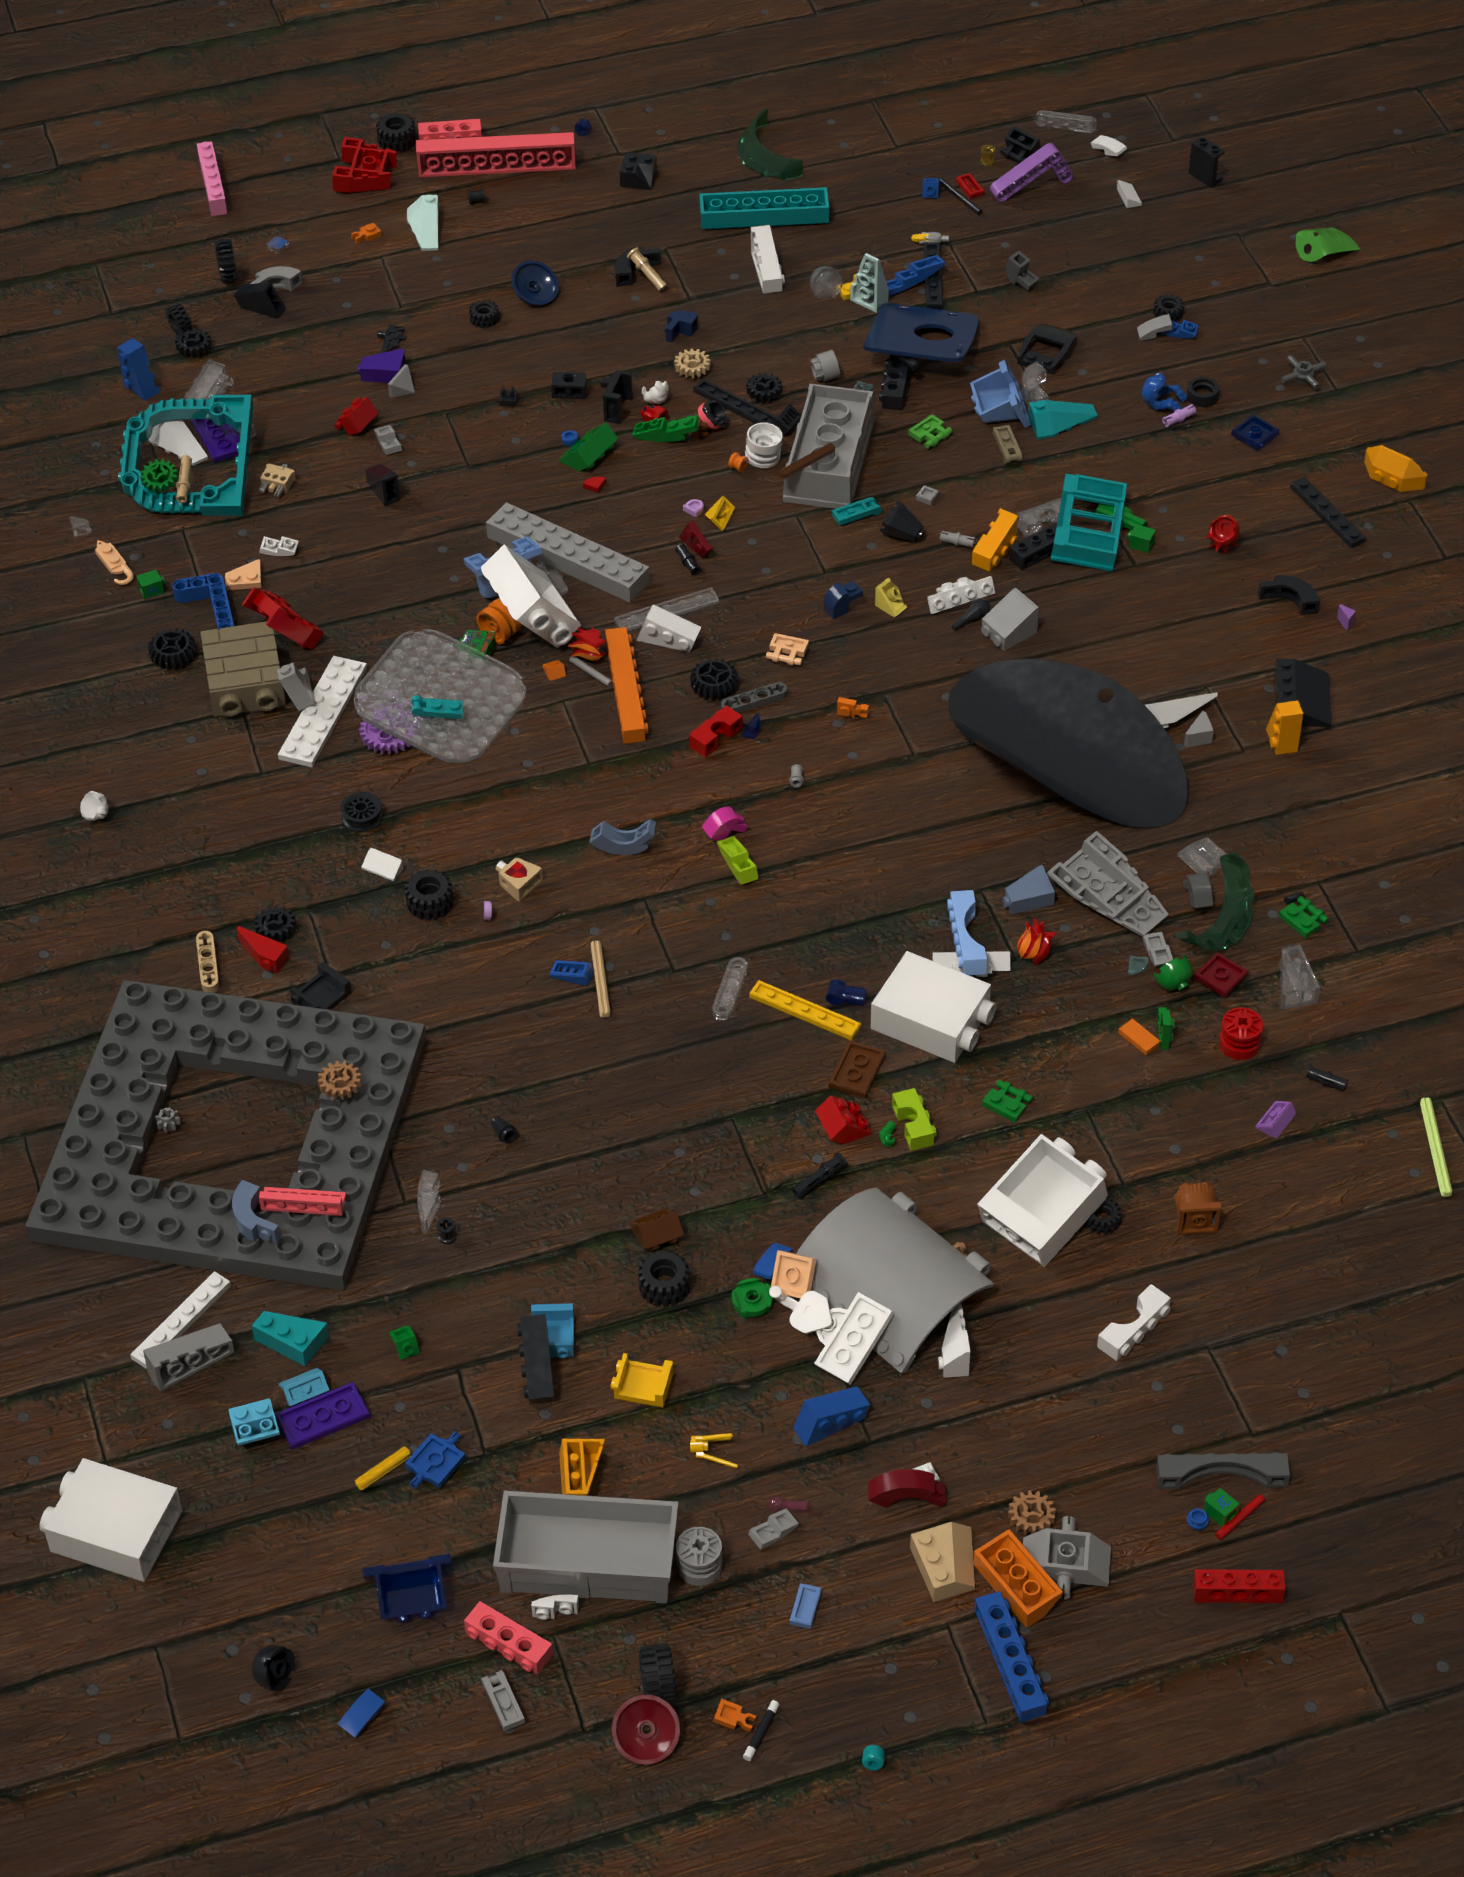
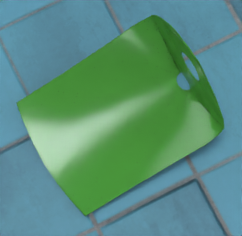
M1335 228L1301 230L1296 234V249L1303 261L1313 262L1328 254L1361 250L1352 238ZM1306 244H1310L1312 247L1309 254L1304 252Z

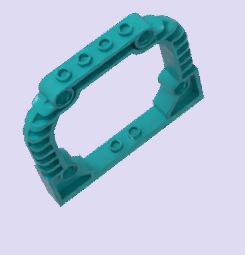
M211 395L210 399L181 398L180 400L171 398L166 401L160 400L155 405L153 403L147 410L141 411L138 417L130 418L127 422L126 430L123 431L125 444H122L123 458H120V467L122 469L118 473V479L122 484L124 493L132 496L133 500L143 509L153 513L175 514L181 512V514H185V512H191V514H195L196 512H201L202 516H243L254 408L252 396ZM175 419H212V422L218 426L228 424L237 432H241L240 443H237V453H239V456L235 460L237 476L236 478H229L217 487L207 485L203 487L201 492H188L187 501L180 503L176 500L177 492H157L155 494L154 491L151 490L149 492L147 488L143 487L140 479L141 472L139 471L142 444L151 437L152 428L164 421Z

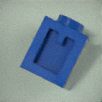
M924 178L923 198H938L940 179Z

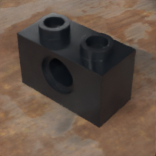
M553 372L551 383L552 398L585 399L587 390L586 373Z

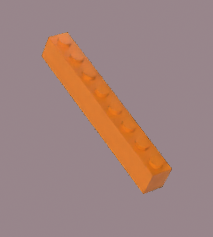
M626 627L605 629L606 646L624 744L645 741V734H648V724L644 723L646 721L645 710H641V708H644L643 697H639L641 695V686L636 683L639 682L638 671L634 672V670H637L636 659H632L634 657L633 646L630 647L632 645L631 634L627 633Z

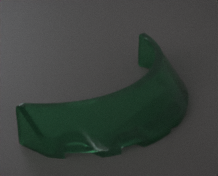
M765 108L741 134L737 146L739 158L743 160V164L751 171L756 170L760 172V175L764 177H781V180L802 177L803 162L801 159L786 158L774 154L763 147L758 141L756 129L768 125V110Z
M1237 852L1220 857L1225 892L1223 906L1216 922L1201 935L1195 936L1191 930L1175 933L1173 935L1174 938L1205 950L1217 951L1235 945L1245 935V931L1249 928L1253 917L1251 908L1252 901L1255 900V894L1248 876L1250 873L1249 867Z

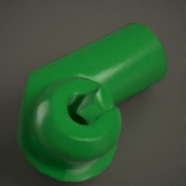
M888 1121L879 1132L881 1143L886 1147H891L895 1142V1137L893 1138L891 1134L896 1128V1124L893 1121Z

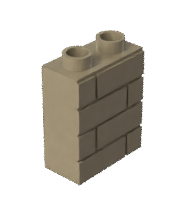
M266 622L220 628V630L200 631L214 717L223 715L235 716L239 713L256 710L269 711L276 707L286 706L283 686L279 681L277 672L280 666L274 631L265 625Z

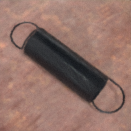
M1302 891L1285 897L1281 903L1285 902L1287 905L1296 902L1300 896L1305 898V894Z

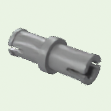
M942 531L940 535L941 542L953 543L955 546L962 545L975 548L976 537L965 536L959 532L956 534Z

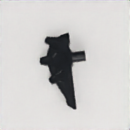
M389 324L386 332L377 331V337L384 338L380 353L389 352L393 348L396 349L399 347L398 343L400 341L406 340V336L401 333L404 331L403 326Z

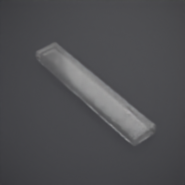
M711 587L655 604V606L678 616L719 603V598ZM652 606L614 617V622L618 628L626 627L627 631L642 627Z

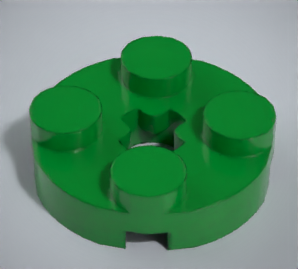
M756 1278L744 1279L732 1291V1305L739 1312V1315L744 1318L757 1317L771 1311L773 1297L769 1294L771 1287L766 1282L765 1284L759 1282V1279ZM749 1295H753L754 1297L758 1298H756L755 1300H749Z

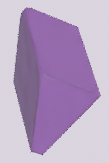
M1340 604L1337 619L1348 631L1354 624L1356 611Z

